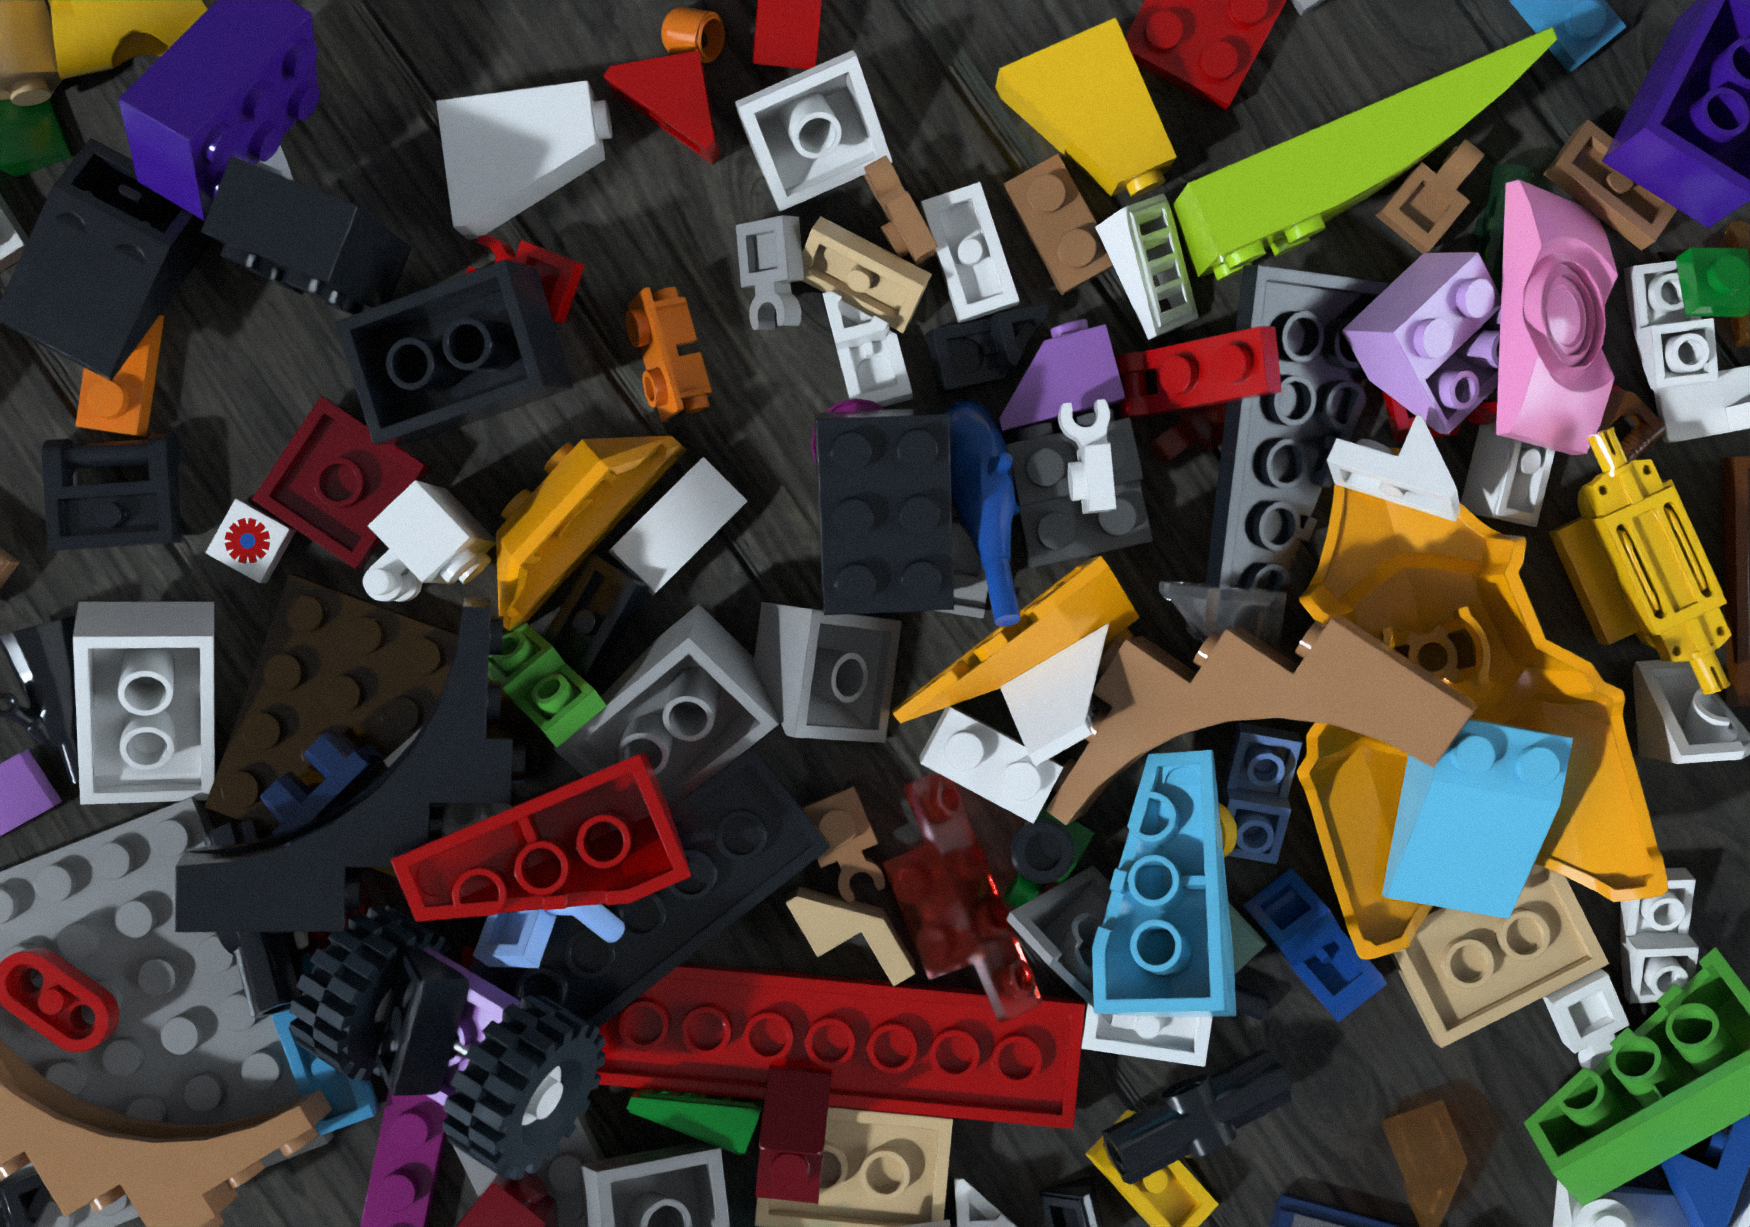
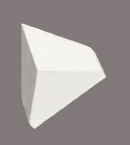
M1109 623L1000 686L1027 753L1035 766L1092 735L1093 731L1090 727L1093 726V722L1090 718L1095 716L1093 710L1096 709V706L1091 697Z
M1648 660L1635 662L1633 667L1638 753L1640 757L1684 764L1740 760L1750 755V733L1717 693L1702 694V689L1689 661L1667 662Z

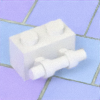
M415 480L368 525L386 544L389 550L368 569L363 577V587L368 595L375 600L382 602H404L417 597L421 591L422 583L454 584L460 580L462 584H466L480 574L490 563L491 558L486 553L496 544V540L448 489Z

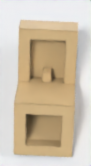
M800 886L788 893L786 904L817 957L862 932L893 987L915 974L914 960L883 908L857 901L847 903L842 897Z

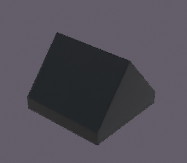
M1092 1176L1049 1186L1039 1191L1048 1227H1105Z

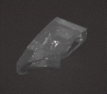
M1160 581V593L1166 600L1174 603L1188 623L1185 628L1193 639L1205 642L1214 631L1222 635L1228 628L1241 626L1278 652L1280 651L1287 593L1271 589L1230 588L1206 583Z

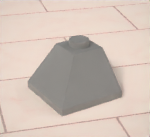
M762 602L753 664L786 736L885 743L902 621L856 614L824 615L823 610Z

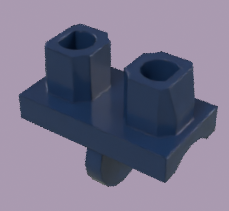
M335 729L323 733L303 754L326 777L314 791L294 772L289 771L279 777L260 795L269 811L281 823L272 834L275 835L293 830L343 805L351 799L347 794L384 756L372 744L359 749L351 740Z

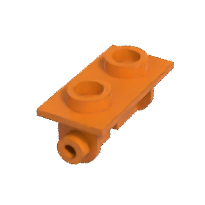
M650 287L643 288L628 304L629 310L626 312L625 322L632 345L640 347L646 368L642 376L643 389L649 405L653 408L657 407L661 423L673 418L684 407L686 414L710 408L708 396L712 395L713 392L701 352L679 356L676 347L694 343L697 340L686 297H679L676 287L660 289L653 293V297Z

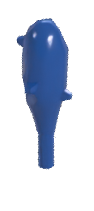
M969 398L955 402L946 410L949 413L951 500L959 523L969 536L979 556L982 568H984L994 622L997 626H1011L1018 623L1021 619L1009 563L1011 559V522L1013 515H1017L1020 512V507L1015 502L1014 480L1011 468L1013 457L1011 454H1008L1004 437L990 412L985 406Z

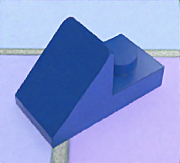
M1748 1115L1708 1137L1702 1157L1713 1162L1711 1167L1680 1153L1659 1164L1690 1227H1728L1750 1166V1116Z

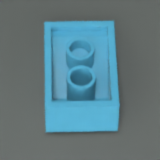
M1470 718L1434 767L1408 754L1382 896L1510 919L1561 804L1573 738L1532 728Z

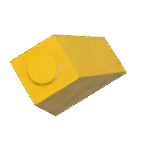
M1116 17L999 68L995 85L999 97L1107 195L1112 197L1128 190L1130 197L1133 198L1143 195L1165 182L1163 174L1167 173L1177 156Z

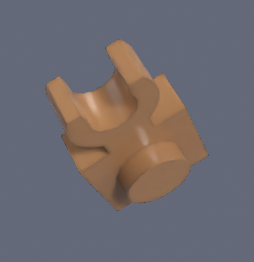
M885 155L865 166L866 174L864 177L885 212V218L888 223L880 228L892 253L900 258L907 256L910 263L919 268L934 261L937 257L938 245L908 191L905 192L899 177L888 157Z
M853 784L802 806L831 844V847L817 857L821 868L838 861L841 868L838 877V889L842 898L847 903L855 901V893L850 885V879L858 872L868 873L873 878L874 885L878 891L884 889L885 876L881 866L875 860L866 857L863 852L864 849L878 844V839L855 785Z

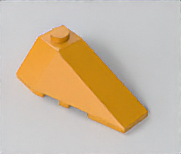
M1101 556L1086 559L1019 611L1021 619L1018 623L1005 627L999 626L895 707L892 713L901 724L1000 689V686L1109 623L1102 651L1103 657L1114 642L1119 641L1123 644L1126 639L1133 637V634L1127 627L1140 617L1105 560Z

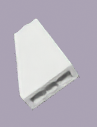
M588 81L436 101L453 227L467 240L478 239L479 235H486L604 161L603 139H610L613 136L607 101H597V97Z

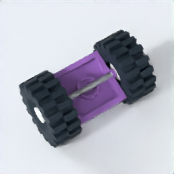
M377 905L369 907L367 916L358 912L349 917V928L343 932H332L328 936L331 942L330 946L325 952L319 948L309 960L316 964L310 974H302L296 987L302 990L303 994L301 997L292 1000L290 1012L297 1016L296 1019L290 1022L291 1033L297 1036L295 1041L299 1046L351 1079L356 1077L360 1081L370 1080L372 1072L381 1076V1072L374 1060V1054L401 952L404 950L405 945L417 946L459 971L469 981L468 993L441 1089L436 1094L427 1095L444 1106L443 1110L450 1114L442 1121L443 1131L449 1134L446 1139L450 1144L507 1180L509 1177L513 1180L522 1179L525 1171L532 1174L541 1167L542 1157L545 1156L551 1159L559 1151L558 1142L561 1138L565 1136L569 1139L577 1127L573 1122L579 1113H586L591 1103L587 1099L590 1090L598 1088L601 1075L596 1073V1070L605 1064L606 1053L601 1051L606 1044L604 1036L599 1034L601 1030L545 996L538 995L537 998H534L530 995L519 1001L449 959L453 955L451 945L446 943V938L420 922H416L415 919L394 907L387 905L384 909Z

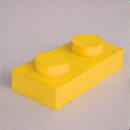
M1127 1109L1114 1124L1132 1116L1136 1112ZM1103 1136L1086 1152V1156L1150 1227H1199L1219 1205L1179 1160L1130 1185L1123 1182L1121 1176L1111 1164L1103 1146Z

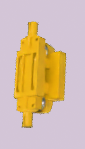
M1614 427L1599 431L1586 438L1600 465L1602 473L1583 485L1578 492L1577 504L1582 517L1548 532L1599 644L1610 645L1635 633L1641 643L1657 650L1661 661H1689L1703 695L1721 691L1720 688L1726 689L1731 683L1727 680L1715 650L1720 648L1732 635L1719 608L1727 604V601L1672 479H1660L1652 459L1628 461L1614 432Z

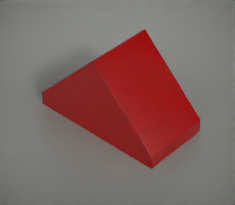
M699 50L612 65L608 68L603 77L615 97L713 165L720 153L705 68Z

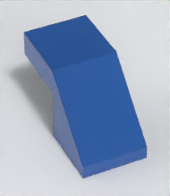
M1292 867L1243 905L1301 981L1337 1022H1340L1387 985L1376 967L1369 960L1361 959L1357 955L1352 941L1341 930L1330 909Z

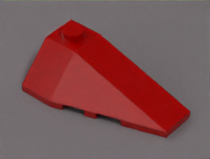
M646 752L630 757L390 859L416 922L497 915L498 913L529 910L566 909L567 907L598 904H627L692 876L671 811Z

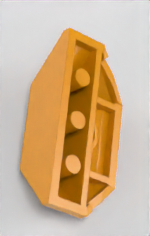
M673 436L581 439L575 447L570 443H566L544 466V471L549 474L533 492L527 488L522 490L507 504L501 513V516L507 521L496 531L499 616H504L503 626L507 630H515L524 622L528 623L682 457L687 449Z

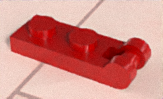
M1259 326L1148 351L1114 356L1119 375L1122 376L1125 398L1118 403L1120 419L1128 417L1130 419L1144 418L1282 392L1275 327ZM1156 372L1158 393L1149 395L1146 373Z

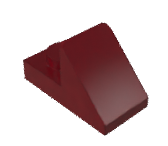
M769 1065L759 1139L760 1155L755 1197L818 1204L832 1071Z

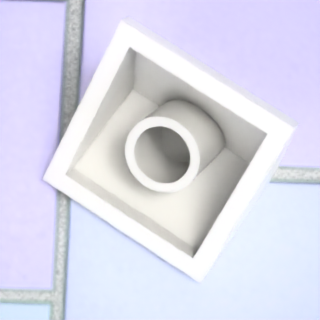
M854 50L735 102L743 130L780 212L865 175L864 167L885 155L891 163L893 162Z

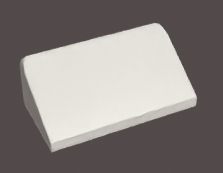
M1492 391L1486 397L1485 402L1497 401L1498 391ZM1496 422L1480 425L1461 504L1473 515L1537 527L1555 450L1496 435Z

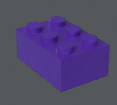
M217 0L118 99L137 181L205 221L231 156L256 165L260 160L263 162L268 161L278 150L283 135L298 119L301 121L307 119L315 110L320 99V88L317 84L316 71L317 47L314 44L312 13L291 0Z
M1697 0L1677 17L1602 160L1606 165L1707 228L1750 201V0Z

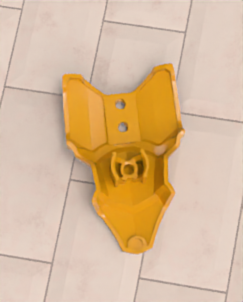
M1402 448L1389 449L1393 451L1395 456H1398ZM1335 484L1329 526L1320 562L1309 587L1299 597L1303 607L1315 621L1318 620L1325 626L1331 618L1342 615L1474 701L1479 706L1470 718L1532 728L1573 738L1561 804L1534 864L1564 875L1600 893L1613 902L1639 900L1664 895L1669 887L1663 857L1657 846L1646 800L1626 735L1623 719L1624 692L1604 682L1590 662L1545 639L1518 573L1524 561L1525 537L1501 534L1481 522L1461 503V512L1457 521L1454 522ZM1315 722L1307 733V755L1297 769V774L1312 812L1328 870L1356 953L1361 959L1369 960L1410 947L1416 931L1433 906L1382 896L1408 754L1385 741L1332 724Z

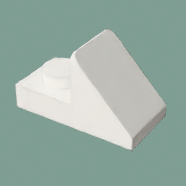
M1417 413L1398 456H1395L1391 449L1376 441L1360 439L1355 444L1336 438L1327 458L1334 484L1444 519L1457 521L1461 512L1457 487L1421 414Z

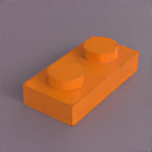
M158 316L112 381L86 368L83 369L76 427L147 438L164 316Z

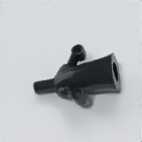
M75 616L0 635V647L13 669L29 708L19 705L17 697L9 692L0 693V699L7 698L10 701V707L7 710H0V717H5L25 727L29 736L40 744L59 749L70 784L79 783L73 652Z

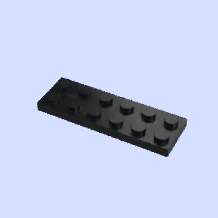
M753 745L670 810L692 876L631 903L602 904L623 921L625 925L624 933L619 940L607 943L573 915H557L539 968L488 967L480 960H477L467 970L519 1001L530 995L534 998H537L538 995L545 996L599 1028L831 847V844Z

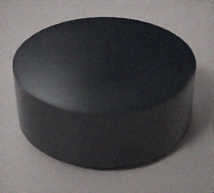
M1036 818L1034 824L1027 821L1017 828L1010 841L1009 853L1014 867L1023 877L1035 883H1051L1060 879L1069 871L1074 860L1075 848L1070 834L1064 827L1049 819Z

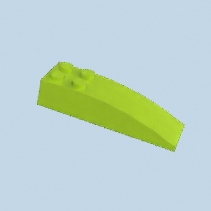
M1553 27L1188 183L1170 208L1180 244L1195 279L1197 280L1214 272L1219 282L1243 272V266L1252 265L1251 262L1265 255V250L1269 248L1272 249L1274 256L1278 257L1310 242V236L1326 228L1325 222L1365 201L1413 168L1505 92L1557 40Z

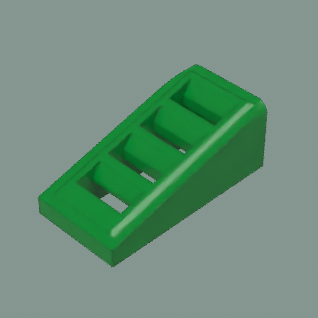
M635 1088L627 1109L632 1114L738 1155H745L761 1114L764 1100Z

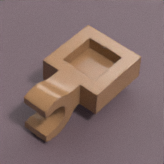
M1464 139L1458 147L1455 146L1449 152L1435 172L1421 162L1411 171L1375 216L1420 253L1429 252L1471 202L1456 189L1485 154L1468 140Z

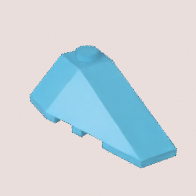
M1212 750L1148 754L1128 822L1129 833L1118 869L1115 868L1109 887L1112 891L1102 926L1097 928L1092 946L1094 1013L1154 1017L1236 1016L1233 944L1214 752Z

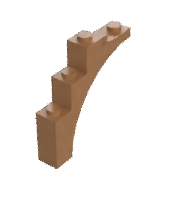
M1342 615L1331 618L1326 626L1318 620L1311 626L1295 650V654L1303 658L1300 665L1241 626L1228 628L1222 635L1214 631L1206 639L1193 660V663L1200 667L1197 673L1144 636L1126 639L1123 644L1116 641L1100 660L1097 673L1102 677L1093 690V694L1112 706V709L1108 710L1104 707L1092 719L1093 726L1090 727L1093 731L1092 735L1085 738L1090 743L1078 761L1071 758L1062 766L1064 768L1052 788L1056 795L1046 811L1063 824L1068 825L1083 817L1110 783L1150 750L1181 734L1228 721L1284 718L1332 724L1385 741L1421 762L1434 767L1479 705Z
M0 1036V1181L31 1162L64 1217L69 1216L88 1203L96 1213L126 1194L146 1227H220L225 1222L220 1213L239 1196L235 1188L265 1169L261 1159L280 1148L284 1157H287L313 1141L320 1135L315 1125L332 1110L319 1088L277 1109L227 1122L175 1124L133 1118L86 1102L46 1079L11 1049Z

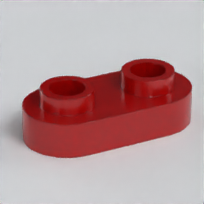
M30 947L6 957L0 963V1004L58 1047L69 1052H84L103 1043L115 1032L119 1022V1007L114 996L55 952L43 947ZM32 968L42 974V988L32 983L30 979ZM83 1005L93 1010L95 1014L94 1024H89L82 1018L81 1009Z

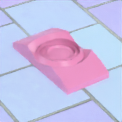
M1521 180L1511 181L1505 185L1496 435L1570 455L1587 454L1590 444L1586 438L1597 433L1615 379L1601 347L1604 342L1606 329L1605 304L1618 277L1607 234L1598 216L1581 204Z

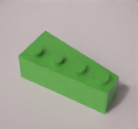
M1716 947L1699 961L1703 969L1682 988L1675 983L1657 1000L1661 1007L1634 1032L1627 1027L1610 1043L1613 1047L1611 1053L1593 1070L1587 1068L1580 1070L1524 1122L1552 1174L1582 1206L1587 1205L1750 1114V992Z

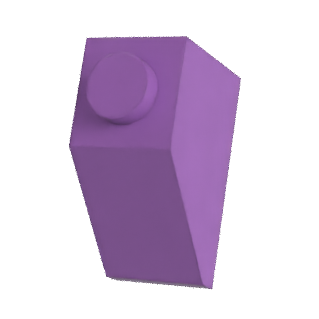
M1082 319L1056 326L1050 330L1052 339L1044 340L996 423L1002 435L1014 433L1021 428L1058 421L1059 409L1063 403L1071 402L1073 409L1072 417L1094 411V402L1096 400L1105 399L1108 406L1111 407L1117 405L1125 398L1106 324L1089 328L1087 320Z

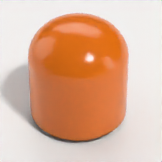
M680 6L672 9L666 15L662 23L661 38L664 47L671 55L699 50L702 62L711 63L718 57L723 48L725 29L722 19L717 13ZM704 31L708 37V44L702 49L701 38Z

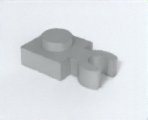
M781 215L736 225L741 288H755V297L749 310V318L753 330H775V309L778 326H799L801 322V307L797 298L791 293V282L804 280L799 217Z

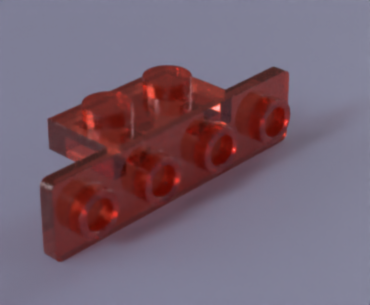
M934 773L905 784L904 792L925 845L885 861L882 865L928 980L974 964L995 1017L1000 1023L1011 1020L1040 1005L1042 998L1036 985L1035 975L1025 959L1013 927L1006 920L1009 912L1000 898L987 866L986 855L978 844L964 810L962 797L953 781L939 773Z

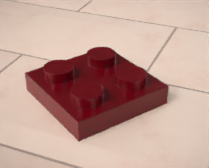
M320 396L251 500L354 569L363 570L382 541L368 525L415 480L421 482L431 467L399 445H373L366 423L329 398Z

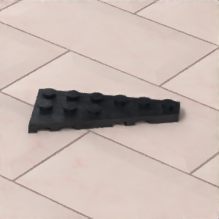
M1261 265L1243 266L1236 331L1259 326L1275 327L1282 392L1227 402L1199 645H1203L1214 631L1222 635L1226 629L1241 626L1266 644L1268 643L1293 582L1289 569L1301 541L1309 542L1317 520L1311 517L1322 488L1330 489L1333 484L1327 458L1336 438L1350 442L1367 401L1363 388L1368 377L1341 330L1391 283Z

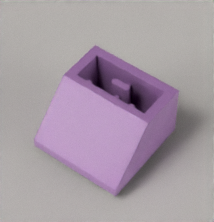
M1478 252L1423 253L1341 330L1369 381L1414 415H1417V413L1421 414L1425 423L1440 434H1449L1498 386L1501 296Z

